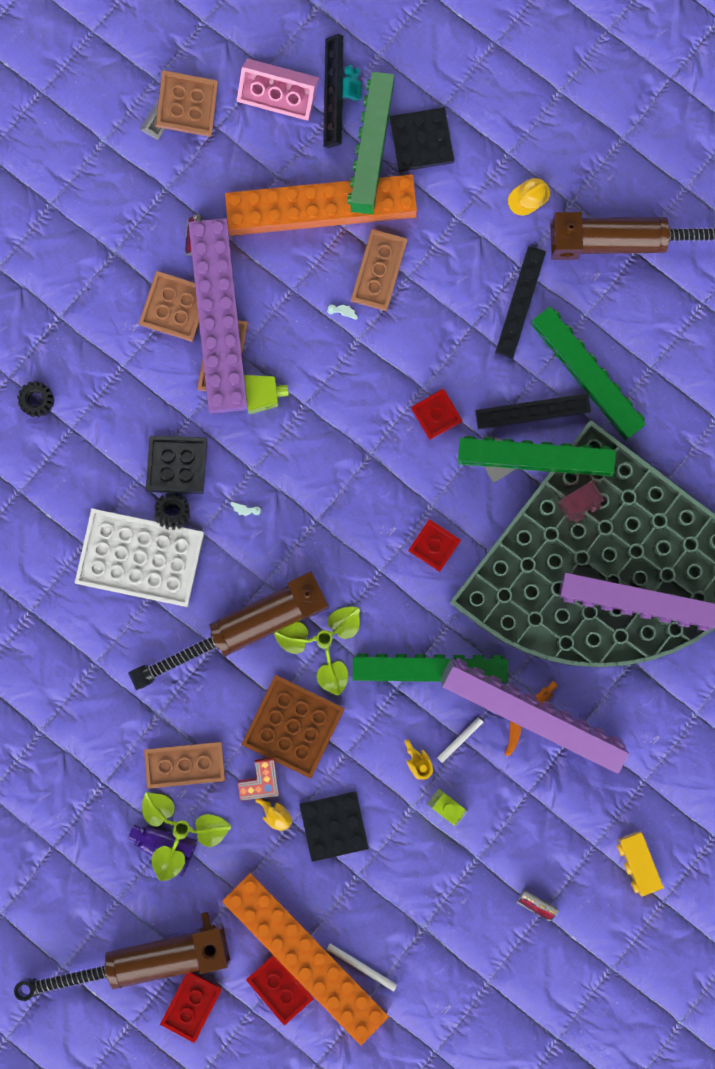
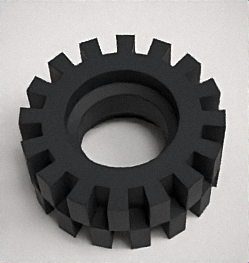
M34 381V383L28 382L27 386L25 384L22 386L23 389L19 390L20 395H17L18 405L21 407V410L31 417L36 416L39 418L41 415H47L46 412H50L51 406L53 407L54 397L51 390L43 383H38L37 381ZM40 393L42 395L43 401L39 406L30 405L29 397L31 394Z
M167 493L166 498L162 495L155 505L156 522H160L161 527L165 525L167 530H169V527L175 530L176 526L180 529L182 524L186 525V521L189 520L190 516L187 499L185 497L182 499L180 494L176 497V493H172V496ZM175 507L180 512L175 516H169L165 513V510Z

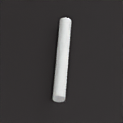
M477 717L437 759L443 763L483 721Z

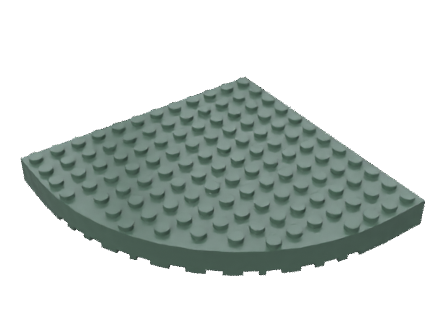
M590 420L572 443V447L591 445L592 448L600 449V446H609L611 450H616L613 477L550 472L449 602L456 610L499 641L523 653L546 661L570 666L595 668L625 666L651 661L675 653L697 642L715 628L709 629V631L698 630L696 625L690 624V627H683L678 625L679 622L672 620L671 623L660 622L657 617L644 619L640 618L638 613L625 615L620 613L621 610L614 608L613 611L602 610V606L594 605V607L583 606L580 601H575V603L563 602V598L559 597L563 574L569 573L715 604V514Z

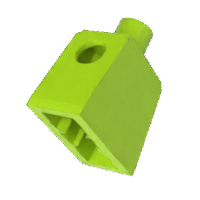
M244 375L249 414L279 406L278 397L289 396L288 385L276 386L275 377Z
M439 788L427 803L454 826H457L468 812Z

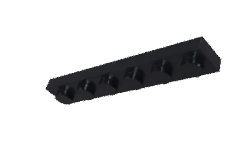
M341 34L325 39L323 147L326 148L342 144L344 36Z
M531 246L527 248L495 351L496 354L514 358L546 254L544 250Z
M588 393L475 410L478 430L591 413Z

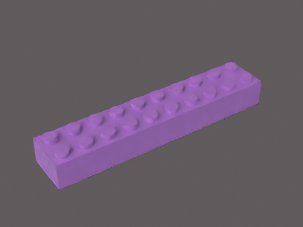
M227 218L188 222L209 413L248 410Z
M460 658L456 660L450 659L440 678L443 688L619 774L629 756L626 745L621 738L615 735L610 737L606 735L603 729L599 727L594 729L588 726L589 723L583 719H573L567 711L561 710L559 712L553 709L554 706L546 701L541 703L536 700L537 697L528 692L523 694L519 692L520 689L512 684L507 686L501 683L502 680L494 675L489 677L484 674L485 672L478 667L471 668L467 666V662Z

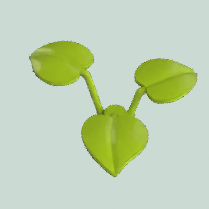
M344 607L334 611L327 621L328 627L334 630L333 632L323 630L318 633L317 637L314 636L307 639L308 629L304 624L296 622L275 632L274 636L278 644L285 651L292 654L302 653L305 650V643L316 641L320 648L325 649L328 665H323L318 669L317 682L324 690L334 695H340L348 682V670L340 661L331 664L329 647L332 644V635L336 633L342 639H350L357 634L360 627V609L358 607Z
M146 792L143 797L142 813L149 825L158 827L164 821L174 826L173 835L176 839L172 849L162 846L156 849L152 855V867L160 881L174 878L183 869L185 856L182 852L175 851L179 840L184 839L189 832L198 833L197 839L200 844L205 847H213L218 845L231 829V825L224 819L206 814L196 819L195 827L197 830H194L186 821L176 822L168 820L174 813V804L169 797Z

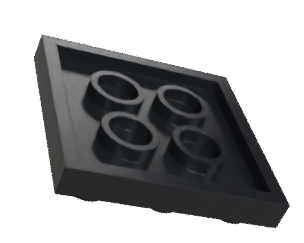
M445 107L390 116L399 172L454 163Z
M150 436L146 492L204 494L207 438Z
M356 791L299 804L312 862L369 849Z

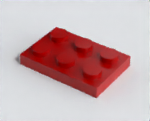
M274 955L246 979L248 984L284 1026L314 1000V997Z
M193 972L186 973L160 1025L195 1043L223 988Z

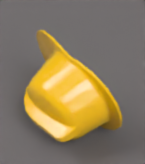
M531 178L520 184L508 197L510 210L520 216L534 212L548 201L550 197L548 184L538 178Z

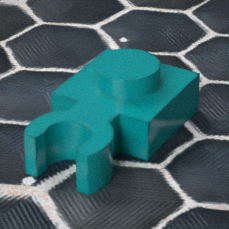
M352 65L345 67L346 77L343 78V97L359 101L361 100V81H358L357 77L360 74L359 68L352 69Z

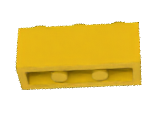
M637 831L617 839L619 843L616 845L620 856H624L626 861L623 864L626 873L628 875L631 874L633 882H631L633 891L643 897L663 889L664 887L642 832Z

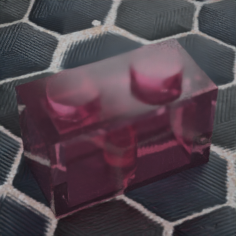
M591 481L561 499L557 504L569 523L573 520L577 523L586 517L584 513L589 510L593 513L602 507L601 503L605 500L594 482Z

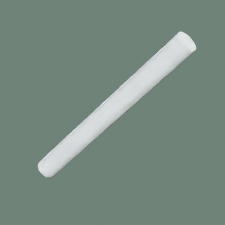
M330 943L326 950L380 984L392 991L396 989V983Z

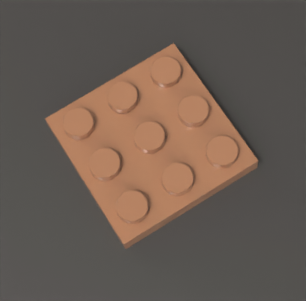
M162 70L155 127L211 137L218 81Z
M156 271L138 324L193 342L199 327L195 283Z

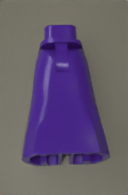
M133 825L128 836L129 840L135 842L134 845L150 856L153 855L156 849L162 846L172 849L176 839L172 833L145 826L141 828L137 825ZM189 837L180 839L175 851H180L185 856L184 867L178 874L181 877L184 875L198 843L196 839Z

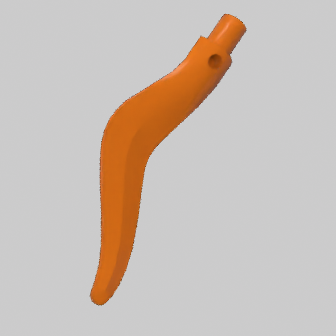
M552 681L547 688L543 687L535 695L537 697L536 700L541 703L547 702L553 696L552 692L558 685ZM510 721L509 743L505 756L511 755L515 750L522 730V726Z

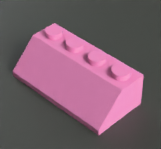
M247 58L242 66L237 102L308 121L316 97L319 77Z

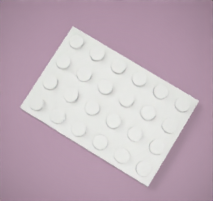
M91 509L75 584L188 607L204 532L183 527L178 529L177 526L175 530H172V527H169V530H167L165 525L161 527L160 523Z

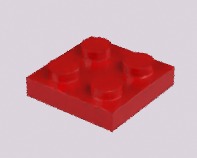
M444 388L410 408L429 441L463 422Z
M429 519L408 552L440 572L461 540Z

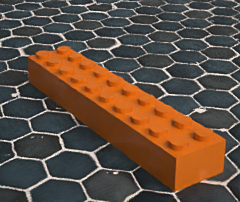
M413 174L379 178L374 215L351 212V205L347 204L348 193H352L353 188H350V181L225 193L229 234L234 236L416 218L417 207Z
M251 872L222 900L226 907L360 1046L389 1017Z

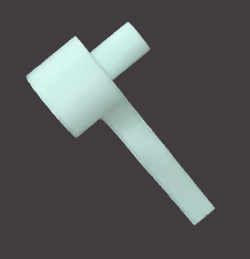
M329 305L327 308L329 314L341 313L342 316L355 320L358 319L355 310L351 309L350 306L340 305L336 308L335 305Z
M231 502L234 511L238 512L239 515L247 516L251 513L260 515L262 513L260 507L248 508L246 505Z

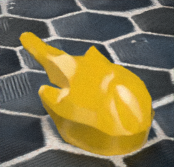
M406 739L404 742L407 752L411 756L410 760L407 759L410 771L418 780L428 779L433 773L430 757L424 750L421 751V756L413 748L410 740Z
M261 798L255 799V802L263 807L267 816H263V820L271 828L284 831L291 826L292 816L284 806L275 803V807H271L270 802L263 801Z

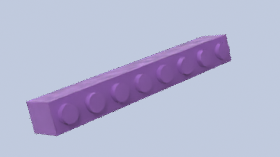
M569 573L563 574L559 597L563 598V602L575 603V601H580L583 606L594 607V605L602 606V610L613 611L614 608L621 610V614L632 615V613H638L640 618L651 619L652 617H657L660 622L671 623L672 620L679 622L678 625L683 627H690V624L698 626L697 629L702 631H709V629L715 628L714 603Z

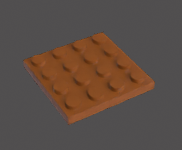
M275 675L241 745L267 758L274 757L275 762L311 779L345 708Z

